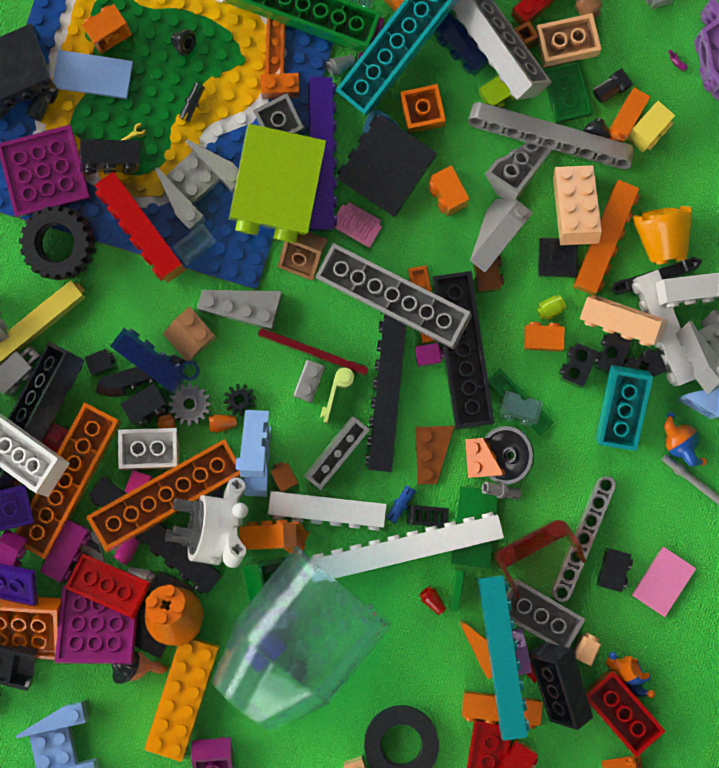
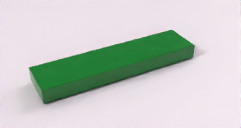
M500 368L488 379L489 386L539 436L554 423Z

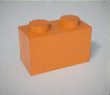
M298 73L260 75L262 100L276 99L286 93L290 98H300Z
M529 322V325L524 327L523 350L563 351L565 327H560L559 323H548V326H541L540 322Z

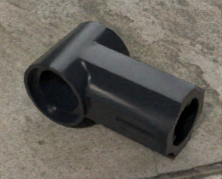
M621 68L613 73L608 80L594 88L593 93L602 104L617 93L621 94L633 85V82L624 69Z
M54 88L47 93L33 97L25 114L36 121L42 122L49 105L53 104L56 100L58 89Z

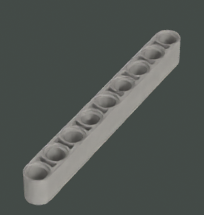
M477 102L472 105L468 123L474 128L620 169L631 167L634 147L632 145Z

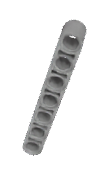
M600 477L593 487L551 590L553 598L557 601L565 602L571 597L615 490L616 484L611 477ZM603 480H607L610 484L607 491L601 488ZM596 498L602 500V506L599 509L594 506ZM590 515L595 518L593 526H588L586 523V519ZM582 533H585L588 537V541L585 544L579 542V536ZM578 551L581 556L577 562H574L571 558L572 553ZM568 569H571L573 572V577L570 580L564 578V572ZM560 587L566 590V594L562 598H558L556 594Z

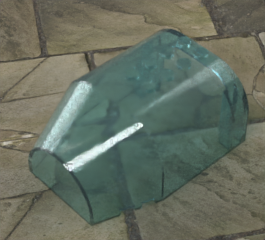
M297 546L235 621L232 634L227 641L225 652L220 659L212 681L219 692L244 715L269 731H275L331 703L393 624L372 604H365L337 582L310 555Z

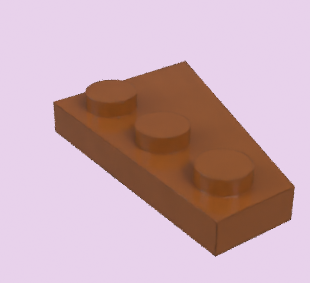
M454 426L416 427L417 485L437 484Z

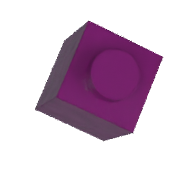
M438 343L415 347L418 367L440 364L441 359L444 358L443 348L439 347Z

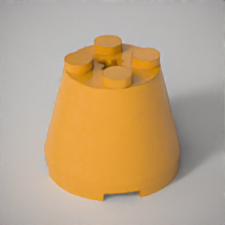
M681 206L680 209L670 207L642 212V216H633L637 232L652 263L666 264L669 259H675V261L687 259L686 255H688L693 215L691 206Z

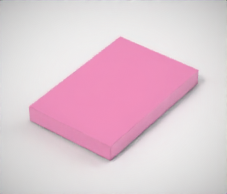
M662 547L631 595L665 617L696 568L665 547Z

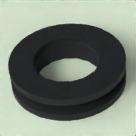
M397 705L382 710L372 719L366 730L364 747L366 758L371 768H432L438 756L439 740L436 729L427 715L414 707ZM398 724L409 725L414 728L422 741L418 756L411 762L404 764L394 763L389 760L381 747L385 732Z

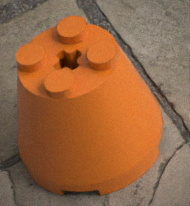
M172 585L161 586L152 591L146 598L145 625L150 635L159 643L174 646L184 645L197 636L204 616L203 606L197 596L185 588Z

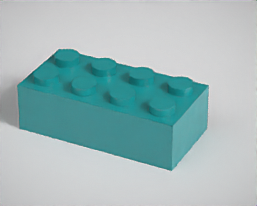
M611 365L596 433L598 445L637 451L653 376L649 371Z

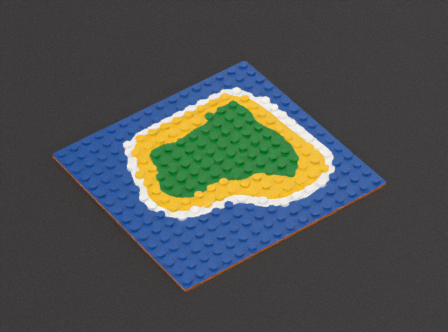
M34 0L26 25L32 23L40 34L41 39H39V43L51 80L53 81L58 50L133 61L134 64L128 99L58 89L56 100L53 104L49 105L42 122L36 121L25 114L32 99L11 108L9 113L0 120V143L71 125L80 156V140H121L134 131L136 124L141 123L142 127L136 131L142 132L145 130V135L130 139L140 141L139 170L133 175L115 172L116 176L184 268L252 289L258 288L275 229L260 226L258 235L235 231L237 221L228 220L233 193L220 181L194 205L206 221L191 233L176 216L155 168L158 167L165 176L192 152L186 143L188 139L232 162L239 169L248 124L260 126L253 110L274 100H262L260 75L265 74L267 18L227 4L226 0ZM114 4L126 21L132 35L100 55L81 24L88 17L99 14L105 6ZM285 25L284 73L299 74L300 98H291V101L307 131L308 80L310 77L324 76L326 63L329 60L334 42ZM183 29L192 30L196 35V46L187 56L180 55L171 43V36ZM198 83L199 86L196 92H198L201 85L205 87V90L198 102L200 105L195 109L189 123L185 121L188 113H186L183 120L179 116L186 103L185 98H188L193 84ZM306 131L300 133L299 135L305 136ZM0 159V213L15 217ZM96 172V174L92 175L84 174L91 199L61 207L78 211L83 217H86L90 221L89 225L93 226L95 230L93 235L97 237V242L141 255L142 249L138 251L129 239L131 234L127 236L119 226L118 222L120 219L116 221L106 208L109 204L105 205L95 193L98 190L95 184L107 175L104 172ZM33 214L19 217V219L26 221L28 217L32 218ZM55 225L51 227L52 229L72 234L65 226Z

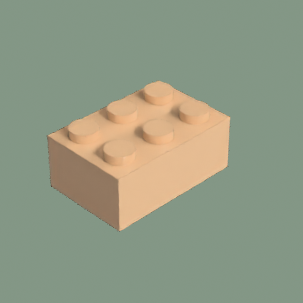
M593 13L540 24L535 29L539 36L537 46L543 68L597 57L601 51Z

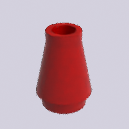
M428 586L419 594L420 601L437 615L442 614L446 610L435 588Z

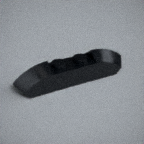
M174 354L111 374L99 380L96 392L105 396L118 397L128 395L127 388H130V390L141 387V383L148 382V384L158 382L160 377L166 383L177 377L189 362Z

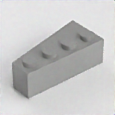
M202 290L197 309L200 312L273 331L283 294L282 291Z

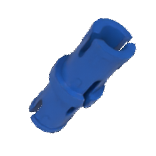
M406 485L399 498L394 500L395 504L385 518L396 524L402 512L407 510V505L416 491Z

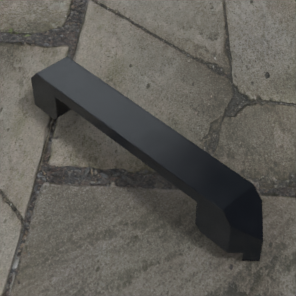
M692 257L657 270H659L662 280L671 279L695 271L702 260ZM645 274L614 282L610 291L616 295L633 291L632 280Z

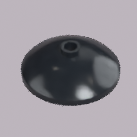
M510 426L498 427L489 432L485 438L490 444V449L495 453L500 468L504 469L505 475L488 477L500 484H514L523 480L529 474L534 462V449L528 436L520 429ZM511 452L514 453L513 458L510 457Z

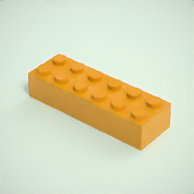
M194 638L184 645L177 646L145 745V751L179 762L183 761L220 645Z

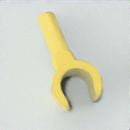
M136 124L134 131L121 140H130L136 136L143 137L145 130L142 132L136 131L142 127V124Z

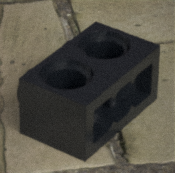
M576 343L574 347L570 346L566 355L569 359L566 364H562L559 374H561L560 380L580 389L583 388L598 352L579 343ZM581 351L585 354L586 358L584 361L577 359V352ZM570 369H575L578 372L576 379L569 376Z

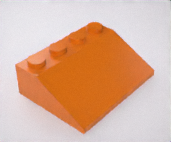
M38 597L36 606L0 599V644L15 648L19 645L38 649L37 659L55 660L61 598Z

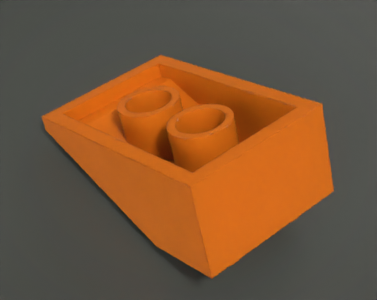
M463 620L460 621L463 632L487 679L491 678L492 672L487 639Z

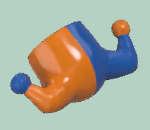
M667 413L664 428L667 434L665 446L668 452L675 457L683 458L691 467L706 465L707 459L704 457L699 459L694 452L700 442L698 432L690 425L681 424L676 426L673 422L675 413Z
M610 652L609 657L605 661L607 667L618 674L623 683L629 686L630 691L636 697H655L654 690L647 691L642 687L643 683L651 679V675L643 672L639 660L631 655L625 656L622 659H616L618 657L617 653Z

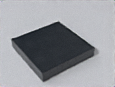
M539 238L538 276L576 278L578 244L560 245L559 238Z

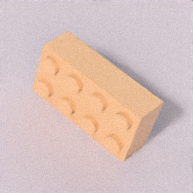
M593 165L555 167L553 186L560 245L599 243L602 230Z
M596 295L587 297L580 317L581 320L585 321L584 324L588 326H601L605 332L612 334L614 332L621 333V337L632 340V338L638 339L640 344L649 347L661 342L668 322L666 319Z

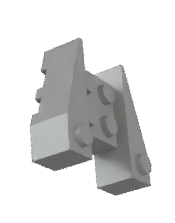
M187 139L186 143L192 152L166 176L158 167L155 170L176 216L193 233L206 221L194 205L220 181L234 194L238 168L232 162Z
M716 309L701 322L704 327L703 329L698 331L694 324L689 321L676 333L680 345L686 349L688 363H692L695 369L693 372L695 379L707 394L719 388V312Z

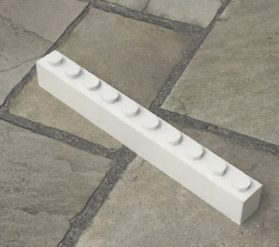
M493 512L482 514L481 519L477 520L473 516L463 519L464 523L460 524L452 521L444 523L445 527L437 529V526L425 528L426 532L418 533V530L407 532V536L399 538V535L387 537L388 541L380 542V539L369 541V545L364 547L361 544L352 545L348 551H343L340 548L332 550L331 555L324 556V553L312 555L313 559L308 561L313 582L318 583L504 538L499 516L494 515Z

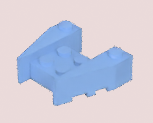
M245 410L240 458L236 459V470H239L240 477H244L240 479L246 485L243 492L244 496L267 497L271 426L268 423L269 411Z
M86 700L66 704L16 735V738L30 737L36 768H100L98 758L78 762L71 726L82 724L89 720Z

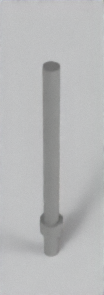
M667 454L664 455L661 460L671 467L675 474L681 475L719 505V495L688 472L685 469L686 467L680 462L677 463Z

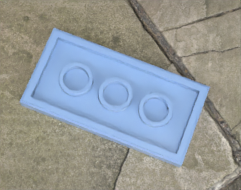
M58 50L53 82L56 88L61 90L128 99L134 63L129 60Z

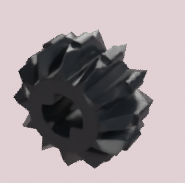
M236 384L237 390L230 386L229 390L232 393L225 392L224 394L230 399L223 402L224 404H230L226 408L227 411L234 408L233 415H236L239 410L240 416H244V409L250 410L248 406H256L250 402V400H256V396L249 397L254 391L250 389L246 392L248 387L246 384H244L242 390L240 384ZM243 395L244 397L242 398L245 400L244 403L240 402V404L237 405L236 403L238 402L235 400V398Z

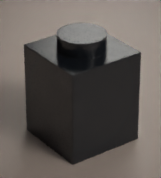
M107 349L84 357L89 371L94 377L116 368L114 364L117 362L115 355Z

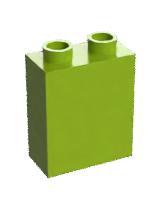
M248 124L228 219L237 221L235 231L258 235L260 226L275 229L273 239L289 243H296L298 234L306 235L309 229L326 140Z

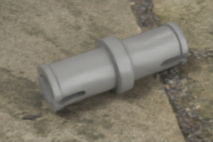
M487 481L482 485L483 494L495 495L500 499L510 498L519 500L521 497L520 488L509 487L506 484L489 483Z

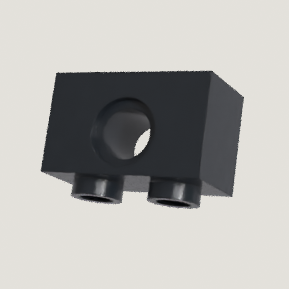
M615 332L614 334H604L600 343L603 347L601 352L597 354L594 368L609 374L611 365L622 367L632 340L625 339ZM608 348L615 350V358H610L607 355Z

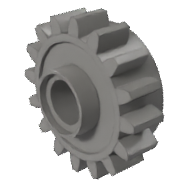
M188 383V388L182 384L180 391L174 389L176 395H170L173 402L168 403L169 406L174 408L170 410V413H176L174 419L178 420L181 418L180 423L184 424L188 421V425H192V421L199 424L200 418L205 420L204 414L210 413L207 406L212 405L207 402L210 396L204 395L206 390L202 389L199 391L200 386L196 384L193 388L191 383ZM189 399H193L195 406L188 410L185 404Z

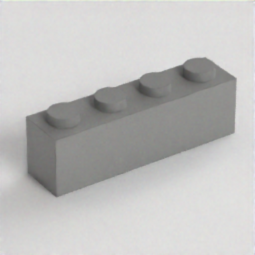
M351 417L303 476L321 490L370 429L355 417Z

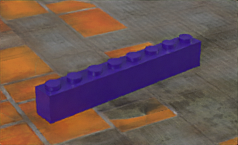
M310 77L308 80V137L326 140L309 231L332 232L334 226H337V215H334V208L337 207V196H333V189L337 187V178L333 177V170H336L337 160L333 158V151H336L337 145L336 140H333V132H336V121H333V114H336V102H333V95H336V83H333V77Z

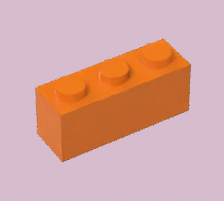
M276 520V524H273V521H261V525H258V521L246 522V526H239V539L246 547V550L297 547L296 523H288L287 520Z

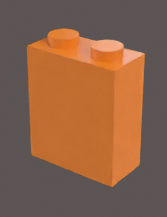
M635 87L632 89L608 130L609 139L619 142L626 140L651 96Z

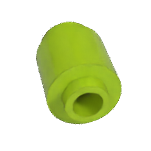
M553 295L538 304L537 313L541 319L545 318L548 321L562 313L563 309L566 308V304L560 295Z

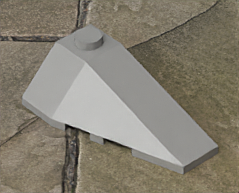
M525 142L523 146L516 150L513 149L508 155L497 159L488 169L485 176L499 197L507 200H517L552 152V149Z
M496 199L485 212L470 261L486 272L533 212L517 200Z

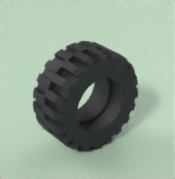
M61 206L44 207L41 211L37 210L34 212L33 217H28L25 221L27 225L21 229L23 237L19 238V244H22L23 249H20V253L25 256L24 262L26 265H30L31 270L34 273H39L41 277L55 280L74 278L79 276L80 272L87 270L86 266L94 260L92 256L97 251V248H94L95 243H97V237L93 235L95 230L93 226L89 225L90 221L78 211ZM55 225L67 227L74 237V249L71 255L63 261L51 260L43 249L44 235L49 228Z

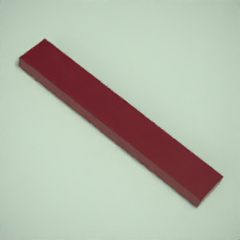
M263 328L259 330L258 336L336 366L348 368L352 372L363 376L367 375L368 367Z

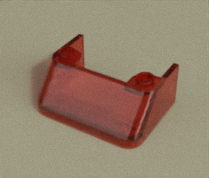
M551 520L498 548L494 552V560L504 578L508 580V585L516 598H519L520 595L506 568L558 539L566 537L582 563L586 562L580 543L565 521Z

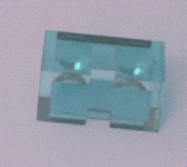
M202 223L172 248L183 262L188 265L215 244L216 240Z
M505 391L498 414L502 415V419L512 422L513 419L521 421L520 424L531 427L532 424L536 425L543 401L529 397L523 400L520 399L521 395Z

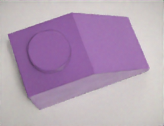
M518 628L512 631L513 639L517 640L518 651H515L516 659H519L521 671H518V675L531 673V666L523 629Z

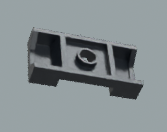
M0 644V685L28 691L33 682L38 649L22 645L15 648Z

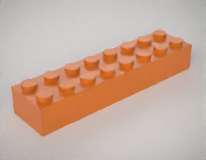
M84 402L57 452L59 456L70 464L49 497L37 493L34 495L30 503L34 523L17 527L15 531L16 534L27 539L25 548L28 551L47 559L67 519H71L122 421Z
M223 439L86 516L105 552H110L180 512L173 510L175 498L197 501L201 495L208 496L226 486L230 479L240 478V472L236 470V457L226 440Z

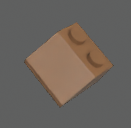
M310 232L306 235L298 234L296 243L284 242L277 267L313 281L328 239Z
M188 307L163 333L188 362L217 338L191 307Z

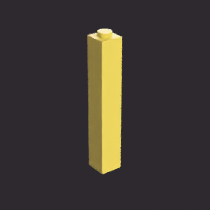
M70 280L7 331L9 338L0 342V366L15 351L20 352L86 298L83 294L85 290L78 282L75 284Z

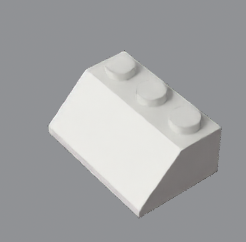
M177 428L118 430L119 469H172L179 465L180 448Z

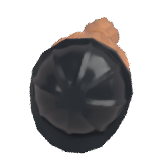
M135 650L133 665L112 664L111 666L113 670L112 678L116 684L136 681L149 671L163 674L168 669V666L162 665L159 661L149 660L143 653Z

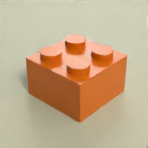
M114 4L105 6L99 14L88 17L81 24L100 55L132 35L126 21Z
M438 84L400 92V102L408 134L445 126L446 119Z
M452 165L431 175L428 189L433 197L436 196L439 203H437V206L442 214L445 213L448 217L467 207L469 197Z

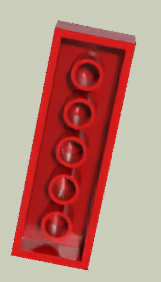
M111 172L95 184V187L98 189L95 192L105 205L109 204L106 208L116 221L120 219L118 222L119 226L127 236L131 234L130 241L138 251L142 249L141 256L149 266L154 265L152 271L160 281L165 280L169 283L186 271L114 172Z

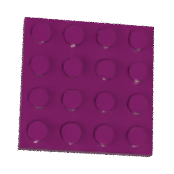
M71 125L0 143V159L16 218L31 215L37 210L41 211L44 207L65 206L91 199L84 172H80V156Z
M63 585L54 662L57 664L133 665L137 614L132 619L65 589L66 585Z

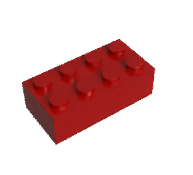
M610 668L585 689L590 706L636 758L666 732Z

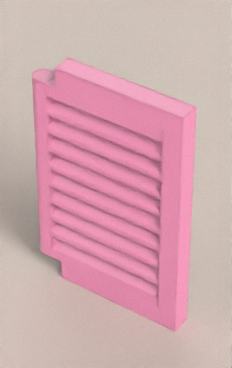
M348 202L346 206L342 204L337 213V226H334V228L370 248L382 226L379 225L381 222L379 218Z

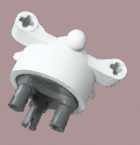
M240 478L230 479L223 498L201 495L197 501L175 498L173 510L188 512L191 516L187 528L174 526L173 530L167 529L165 541L182 543V546H188V558L190 561L220 565L224 561L228 567H238L246 554V547L237 536V527L242 525V519L248 514V507L244 503H237L246 487L244 481Z

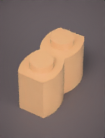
M585 632V635L580 634L573 649L575 659L592 666L602 645L598 643L599 638Z

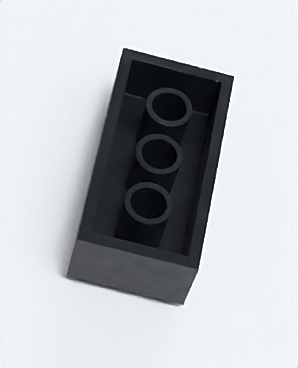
M547 642L542 643L529 653V657L549 721L578 730L589 722L593 715L573 649Z

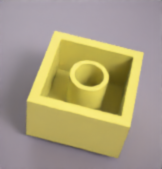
M657 101L635 125L626 139L642 153L646 149L651 150L661 136L674 124L671 120L675 115Z

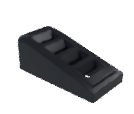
M408 505L406 524L445 527L444 523H448L449 508ZM415 510H417V520H416V521H415ZM423 510H425V520H424V522L422 521V511H423ZM431 511H433V520H432V522H430V512H431ZM438 512H441L440 523H437Z

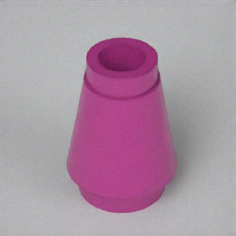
M133 538L122 544L115 551L114 558L125 566L128 562L131 563L140 542Z

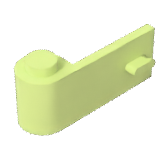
M341 368L336 372L327 407H322L320 418L324 416L323 422L326 424L329 421L337 387L349 388L354 383V374L348 368Z

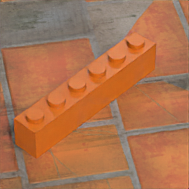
M617 180L600 219L602 233L599 243L589 245L573 288L593 296L597 292H601L604 285L602 278L604 274H608L612 265L609 264L611 257H615L619 248L616 246L618 239L622 240L626 230L623 229L625 222L629 223L633 212L630 211L632 205L636 206L640 195L637 194L639 191L638 187L621 180Z

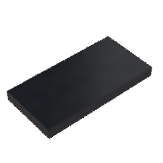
M160 571L149 595L156 588L166 585L185 588L192 593L195 589L193 586ZM145 601L137 618L135 646L161 659L167 645L157 642L148 632L145 625Z

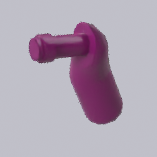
M669 50L668 53L673 64L681 71H686L688 66L679 59L677 53Z

